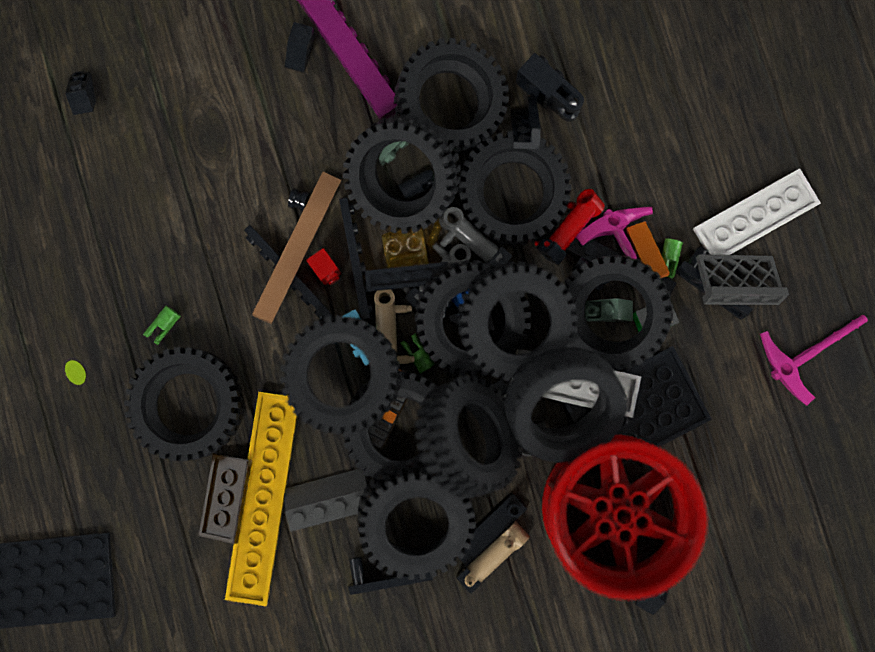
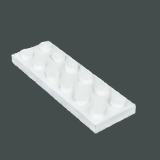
M798 169L696 226L693 230L704 249L708 251V255H730L821 203L801 169Z
M518 349V353H517V354H525V353H528V352H531V351H527V350H523V349H522V351H521V350ZM614 370L626 394L627 409L625 416L633 418L641 376ZM570 381L551 388L541 397L593 408L599 395V389L597 385L589 382Z

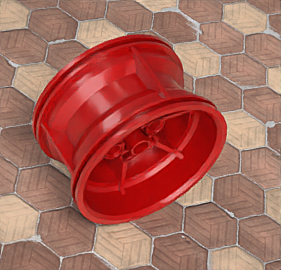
M616 434L610 442L585 451L571 462H557L552 468L544 486L542 518L546 533L557 556L573 578L586 588L600 595L624 600L642 599L657 595L678 583L690 571L701 553L707 531V512L704 497L697 481L677 458L641 439ZM621 458L644 462L653 469L632 484H629ZM600 463L601 488L597 489L576 483L587 470ZM666 486H668L673 499V521L649 509V505ZM615 487H622L623 492L621 496L613 497L612 491ZM636 495H642L643 497L639 505L633 504V498ZM604 500L606 507L600 511L596 510V503ZM567 502L589 514V518L571 535H569L566 524ZM622 509L624 513L617 516L618 511ZM639 517H646V523L643 526L636 525V520ZM602 522L609 523V528L605 532L599 531V525ZM628 530V538L625 540L619 539L620 532ZM638 535L666 540L652 556L637 563ZM605 540H610L616 566L598 563L585 556L583 552Z

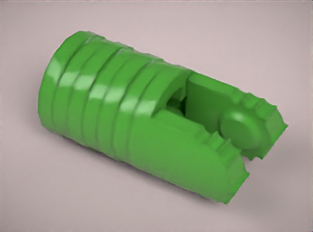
M674 239L664 240L661 253L670 272L668 278L671 279L675 277L683 242Z
M166 305L143 335L149 337L158 326L162 331L156 336L154 343L159 345L181 316Z
M415 333L412 335V340L420 350L413 353L405 340L400 344L408 356H414L413 364L418 372L422 374L433 367L435 362L426 353Z

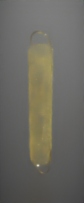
M439 218L438 222L434 223L426 247L430 246L432 248L434 238L436 241L439 235V228L441 229Z

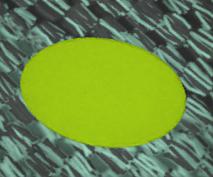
M74 360L67 362L65 366L67 378L73 384H83L86 379L83 366Z

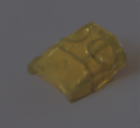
M411 228L408 233H402L400 229L397 233L390 231L382 235L387 268L428 264L422 228L417 232H412Z

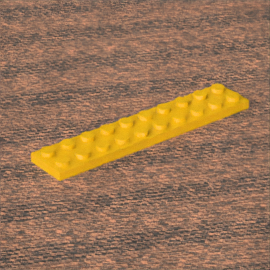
M258 392L248 459L252 460L238 544L233 545L225 600L261 606H267L284 494L297 423V416L292 412L295 409L293 406H288L286 402L289 400L288 396Z

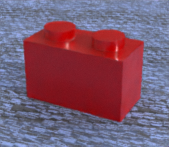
M324 248L306 260L324 285L328 283L332 285L340 279L339 275H341V272Z

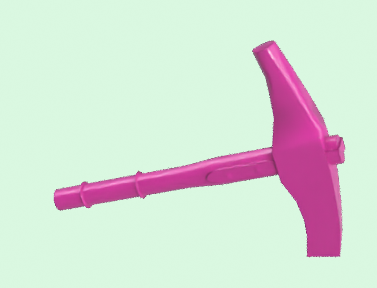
M652 207L622 209L615 212L610 209L606 210L603 213V217L583 229L576 238L583 246L596 237L614 234L625 256L637 259L623 229L631 222L643 216L653 214Z
M861 315L792 359L779 350L772 341L768 331L761 333V340L770 366L773 369L771 376L775 380H780L799 401L807 406L815 397L803 385L797 368L838 340L840 341L845 335L856 328L858 329L868 319L865 315Z

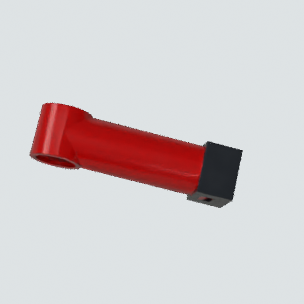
M593 189L582 191L577 197V203H568L567 207L571 212L549 238L544 237L541 241H535L536 249L546 260L559 265L567 256L565 250L591 218L598 216L604 210V202Z

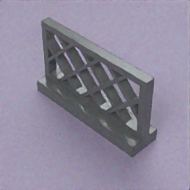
M698 255L696 257L705 295L702 297L704 305H780L789 295L787 287H782L773 256ZM704 262H710L714 265V270L711 271L705 266ZM728 262L734 268L730 271L721 263ZM746 262L753 268L748 271L740 263ZM759 263H768L769 271L761 267ZM717 268L727 275L725 280L714 273ZM736 269L746 276L743 280L733 273ZM754 269L764 276L762 280L752 274ZM709 278L714 279L720 286L711 287ZM728 278H731L733 281L739 284V286L732 287L726 281L728 280ZM749 278L758 286L751 287L745 281ZM767 278L771 282H773L774 287H770L766 283H764L765 279Z

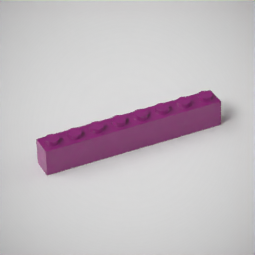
M297 0L379 119L381 120L385 117L388 119L396 114L395 108L397 104H394L396 93L389 87L391 82L386 75L382 76L380 74L378 63L374 58L372 60L367 55L369 51L364 43L357 41L356 37L358 36L352 26L348 28L345 23L346 18L341 10L337 11L334 8V0Z

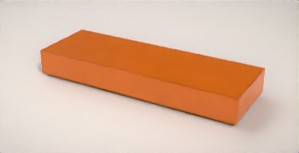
M646 221L627 227V235L639 260L643 264L651 266L654 272L657 271L660 278L669 276L670 272Z

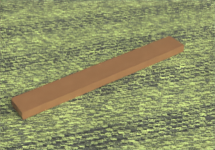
M322 172L252 316L267 323H273L341 183L340 179Z

